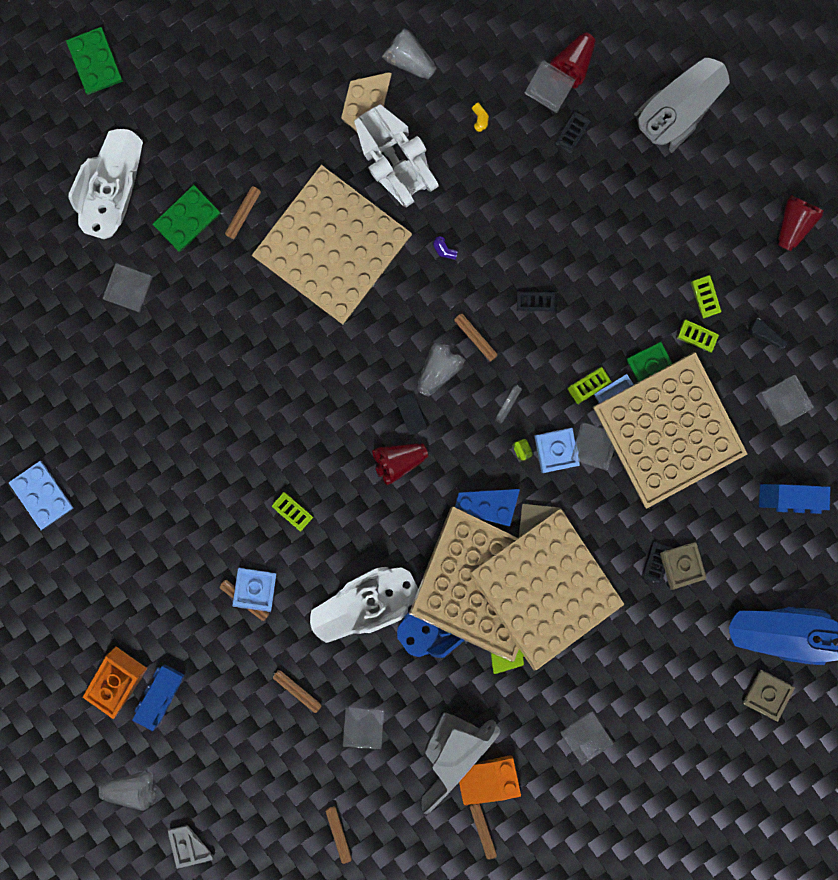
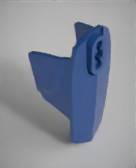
M786 607L772 611H739L729 626V633L736 647L777 656L785 661L812 665H825L826 662L838 660V646L832 643L835 638H838V622L832 620L830 614L824 610ZM819 636L821 638V641L819 643H815L813 641V637Z
M409 612L404 616L405 619L397 628L398 640L408 654L416 657L430 654L433 657L443 658L464 641V639L410 615ZM427 625L429 631L422 632V627ZM408 637H413V638H414L413 643H411V644L407 643V642H406L407 638H408Z

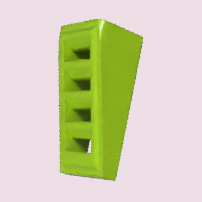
M711 276L692 281L690 284L702 318L721 313ZM707 284V287L698 288L699 285ZM709 290L710 294L701 297L700 293ZM712 298L711 302L703 304V300ZM714 305L715 309L705 311L706 307Z
M683 320L676 338L712 353L719 335L688 320ZM689 327L691 328V330L687 337L685 336V333ZM697 330L698 333L695 340L691 339L694 331ZM704 333L702 343L698 342L701 334ZM708 336H711L712 339L709 343V346H706L705 343L708 339Z
M600 367L571 385L568 390L576 403L579 404L610 385L612 381L604 369ZM595 375H599V377L603 381L602 385ZM589 379H592L597 388H594ZM583 383H585L586 386L588 387V389L590 390L589 393L587 392V390H586V388L584 387Z
M526 439L512 445L519 461L533 456V452Z
M285 492L271 506L300 532L313 519L312 515ZM285 499L289 501L282 509L279 508ZM291 504L294 505L295 507L287 515L285 511L291 506ZM297 509L301 511L294 519L291 518ZM303 514L306 516L300 524L296 523Z

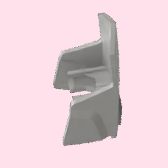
M704 58L663 90L656 92L634 113L635 116L640 114L638 118L639 129L652 143L665 145L670 142L669 151L671 153L674 152L696 129L697 123L729 85V75L725 64L711 58ZM664 114L668 115L669 119L666 118L665 120H663L665 116Z
M446 712L442 714L425 751V754L433 763L432 768L439 776V779L422 797L421 804L424 814L430 813L448 795L499 736L501 729L498 728L495 721L489 720L482 727L477 728L459 717Z

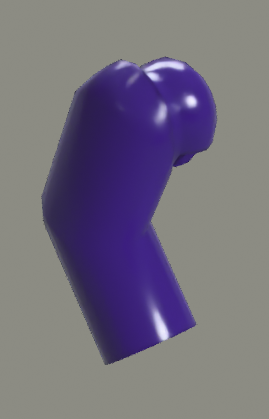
M441 236L436 237L433 246L438 255L456 260L458 250L447 248L445 239Z

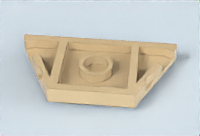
M392 73L350 81L341 119L356 132L357 129L354 122L356 118L380 104L384 107Z

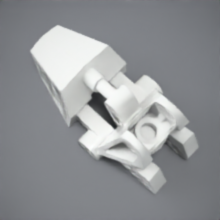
M381 104L354 120L364 156L368 161L371 159L375 161L374 164L368 167L371 174L404 207L414 203L412 195L421 189H427L431 192L439 187L429 170L424 153L426 148L420 138L416 136L409 141L407 139V136H409L408 126ZM398 143L408 161L403 159L399 161L392 145ZM382 152H384L385 156L390 159L393 166H391L388 160L384 157V155H382Z

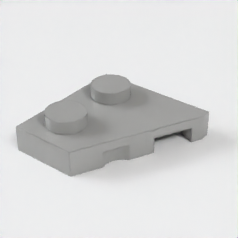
M188 825L168 830L177 869L214 859L211 852Z

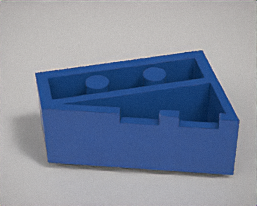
M760 484L759 507L776 508V512H788V509H793L794 513H805V509H810V513L822 514V510H830V487Z
M520 489L458 493L455 508L473 517L510 526Z
M163 665L161 668L158 667L153 675L155 680L152 685L149 684L144 692L146 696L142 702H139L132 721L154 731L162 721L185 675L167 665Z

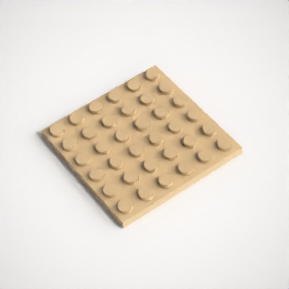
M321 165L252 256L344 325L412 236V233Z
M695 352L593 406L646 509L747 455Z
M451 507L409 614L508 661H515L519 650L518 646L469 573L518 538L455 507Z
M561 509L548 516L469 573L534 671L538 670L624 605Z

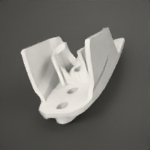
M116 129L109 131L98 157L88 158L81 165L69 192V200L73 209L79 215L78 225L85 234L101 239L110 238L124 219L143 145L142 140L130 130ZM101 208H106V212L101 214ZM99 224L100 230L95 232L94 228Z
M380 567L347 583L334 597L311 610L310 623L312 631L317 637L327 643L353 633H371L400 621L408 613V608L413 604L418 591L411 572L402 567L394 569ZM405 581L410 582L409 588H403L402 585ZM388 589L393 591V595L390 597L386 595Z

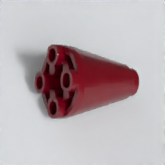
M583 33L564 48L550 63L551 76L556 80L568 83L572 88H578L586 77L595 47V38L588 33Z
M791 195L786 202L778 245L792 251L793 247L796 248L822 218L824 210Z
M418 443L379 447L372 450V455L378 466H375L376 472L379 477H383L386 485L394 483L428 458L426 447L424 444L419 445Z

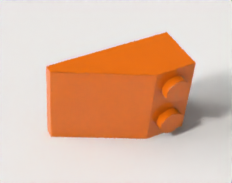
M115 647L103 660L82 698L114 719L139 684L147 668L118 647Z
M512 755L476 762L459 781L464 805L521 797Z

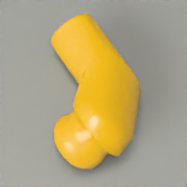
M478 102L471 109L478 116L474 128L476 131L481 132L487 128L489 116Z

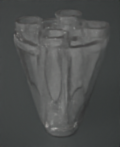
M405 28L400 34H397L392 41L393 45L382 55V58L387 63L421 78L425 77L427 80L437 69L417 39Z
M444 343L433 344L421 372L417 389L429 397L464 367L466 360L458 354H452L450 347Z
M141 771L105 782V784H101L99 787V797L106 802L145 811L149 808L151 802H155L156 793L153 791L152 786L153 774L152 772Z

